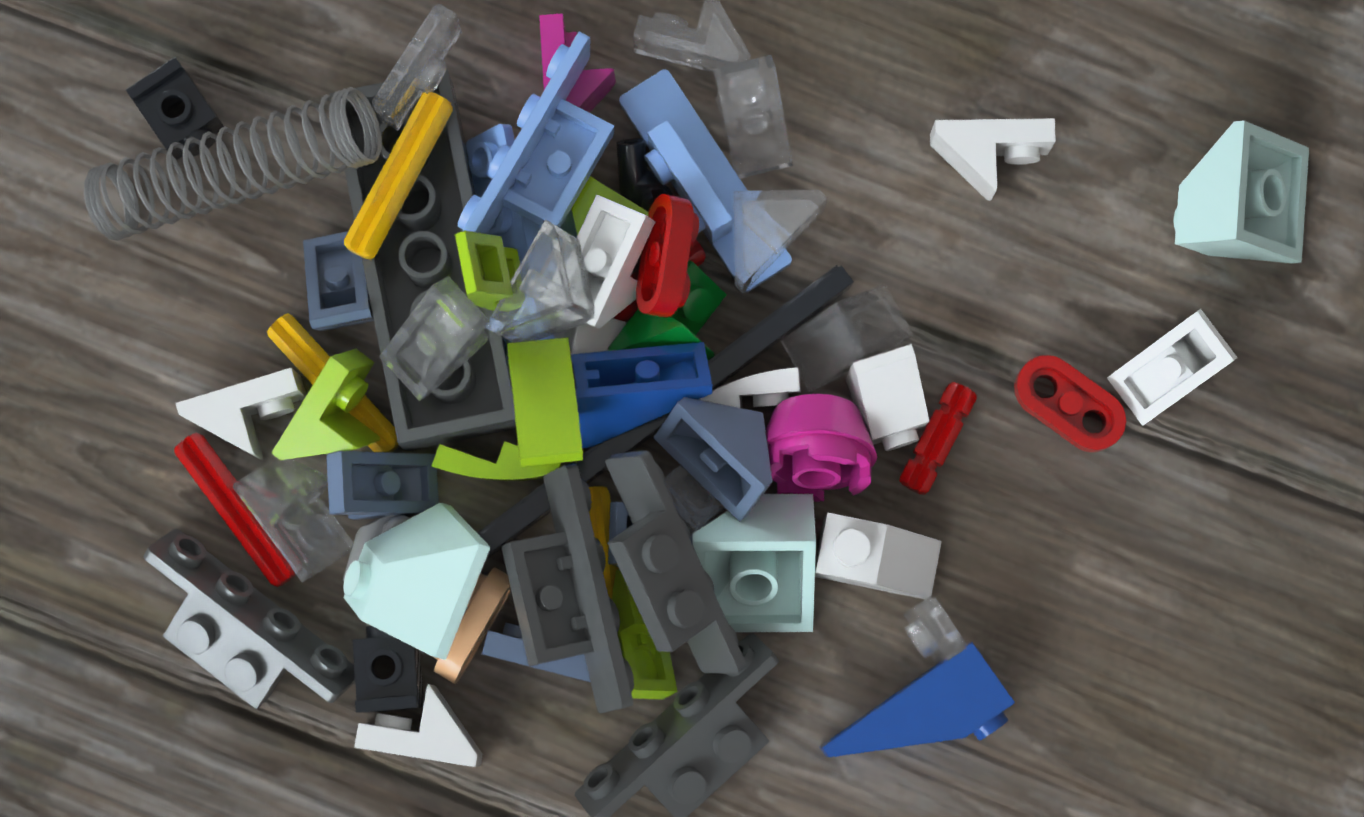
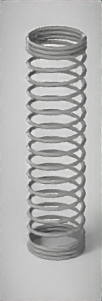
M349 87L335 92L333 96L324 95L320 100V104L308 100L304 103L302 110L291 105L287 108L285 115L275 110L270 113L268 120L257 116L253 119L251 125L240 121L236 124L235 130L224 126L219 130L218 136L208 131L203 134L201 140L190 137L186 140L185 145L174 142L170 144L168 150L158 147L153 150L152 155L142 152L136 156L135 160L125 157L120 161L119 165L109 162L108 164L94 167L89 170L84 181L86 208L98 231L108 239L118 241L128 238L134 233L141 234L148 230V228L157 229L163 226L164 223L174 224L181 218L190 219L196 216L197 213L207 214L213 208L223 209L229 206L230 203L240 204L246 198L257 199L263 193L273 194L280 188L290 189L297 182L307 184L314 177L323 179L330 175V172L340 174L347 170V167L357 169L364 165L373 164L378 160L382 149L379 122L368 99L358 89ZM346 99L353 105L362 124L364 153L359 150L353 140L346 117ZM327 100L331 101L329 105L330 122L324 112V104ZM309 106L315 107L319 112L322 131L331 152L329 164L325 162L318 152L315 132L307 117ZM296 111L302 118L305 138L314 156L312 170L302 159L299 140L289 119L290 113ZM276 116L284 121L288 144L297 160L296 175L285 165L282 144L275 128L272 126L273 118ZM258 122H263L267 126L271 150L280 165L279 180L275 179L268 169L265 148L255 130ZM242 127L250 131L254 155L264 172L262 186L252 177L249 155L242 139L238 135L239 129ZM226 132L233 136L234 150L238 163L247 177L245 191L236 183L231 155L225 143L221 140L222 135ZM209 137L216 141L220 166L231 184L229 196L225 195L219 188L218 171L209 149L205 146V141ZM335 140H336V143H337L339 149L341 150L342 154L344 155V157L341 155V153L339 152V150L336 148V146H335ZM193 142L199 145L204 173L210 185L214 188L212 202L203 194L202 177L198 164L192 153L188 150L189 145ZM175 148H180L183 151V164L192 188L198 195L196 206H193L187 200L183 173L172 155V150ZM159 153L166 155V167L170 182L181 199L179 212L170 205L169 185L164 171L155 160L156 155ZM223 153H224V155H225V157H226L229 170H228V168H227V166H226ZM335 155L344 163L339 168L333 167ZM206 157H207V159H208V161H209V163H210V167H211V170H212V173H213V177H212V175H211V173H210V170H209V168H208V164H207V161H206ZM143 158L150 160V175L153 186L160 200L165 205L163 217L154 210L153 190L144 169L139 165V161ZM188 159L190 160L193 166L197 183L192 175ZM318 161L325 168H327V170H325L322 173L316 172L318 169ZM127 163L133 164V178L137 192L144 206L149 211L147 222L139 217L140 210L133 183L128 174L122 169L123 165ZM172 164L177 172L181 190L175 180ZM301 167L310 175L300 178ZM155 168L161 177L165 196L158 184ZM139 173L141 174L145 182V186L149 197V203L142 190L141 183L139 180ZM285 174L293 179L288 183H282ZM106 176L111 179L122 200L125 214L124 222L116 214L109 200L106 189ZM99 178H101V191L104 202L112 217L123 227L122 231L113 226L105 213L99 193ZM268 179L276 184L272 188H266ZM251 184L259 189V191L249 193ZM235 190L242 194L237 199L233 198ZM218 195L226 200L220 204L216 203ZM202 200L209 205L204 209L200 208ZM186 206L193 210L187 214L184 213ZM169 211L176 215L171 219L167 218ZM153 216L160 220L156 223H151ZM139 223L144 225L140 228H137Z

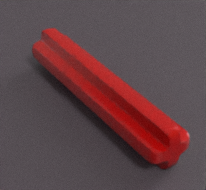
M196 432L183 439L174 448L175 455L269 583L279 587L294 578L300 571L299 564L206 438Z

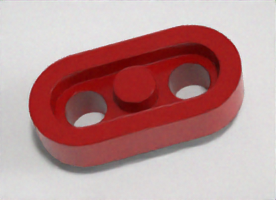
M661 194L655 199L648 213V217L656 222L641 253L636 301L640 312L668 318L675 313L677 308H681L686 303L689 296L690 277L687 273L690 247L693 246L698 236L699 218L694 213L690 200Z
M1051 355L1035 357L1028 361L1017 374L1014 390L1021 407L1078 449L1086 452H1100L1114 445L1122 437L1126 427V414L1121 403L1113 395L1061 358ZM1046 378L1052 382L1054 386L1052 397L1042 398L1036 394L1034 390L1036 379ZM1086 413H1095L1101 418L1102 429L1099 433H1090L1084 428L1082 420Z

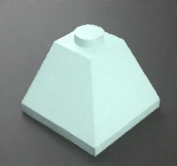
M1247 121L1233 122L1179 185L1178 206L1174 213L1175 244L1208 256L1302 263L1309 147Z
M763 494L747 517L741 522L729 511H726L693 533L695 552L704 571L710 576L714 584L715 596L728 624L735 632H813L816 557L813 494Z
M438 503L365 542L358 561H353L346 572L344 599L361 621L435 658L446 660L490 546L451 505Z

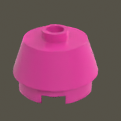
M805 394L788 398L775 407L765 431L772 480L777 483V494H813V501L821 502L824 501V490L841 489L849 486V491L853 496L861 493L870 485L871 468L877 461V452L856 404L834 395Z

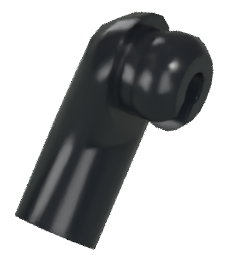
M632 138L620 140L616 143L621 196L648 212L659 195L668 194L673 196L670 189L666 185L663 186L647 168V161L644 156L647 154L646 140Z

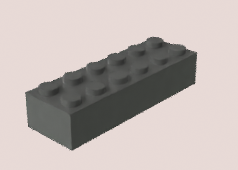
M445 69L357 87L355 89L362 92L375 111L382 137V149L378 160L373 164L364 165L357 169L347 167V170H345L354 220L422 93L425 91L437 93L446 98L453 107L452 114L376 256L371 260L362 258L397 442L407 452L516 429L509 362L502 334L499 312L479 307L468 299L455 234L463 230L458 227V221L467 202L475 195V189L469 168L455 88L449 72ZM346 99V117L351 134L359 150L364 153L363 127L353 105Z

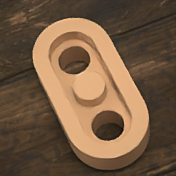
M496 567L487 576L480 573L467 605L468 608L463 615L446 660L435 658L438 660L434 668L436 674L454 684L462 677L511 593L508 574Z

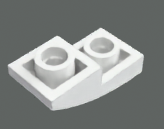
M795 367L754 374L714 389L712 394L699 400L743 408L742 396H753V407L777 406L780 402L789 398V393L801 392L800 369Z

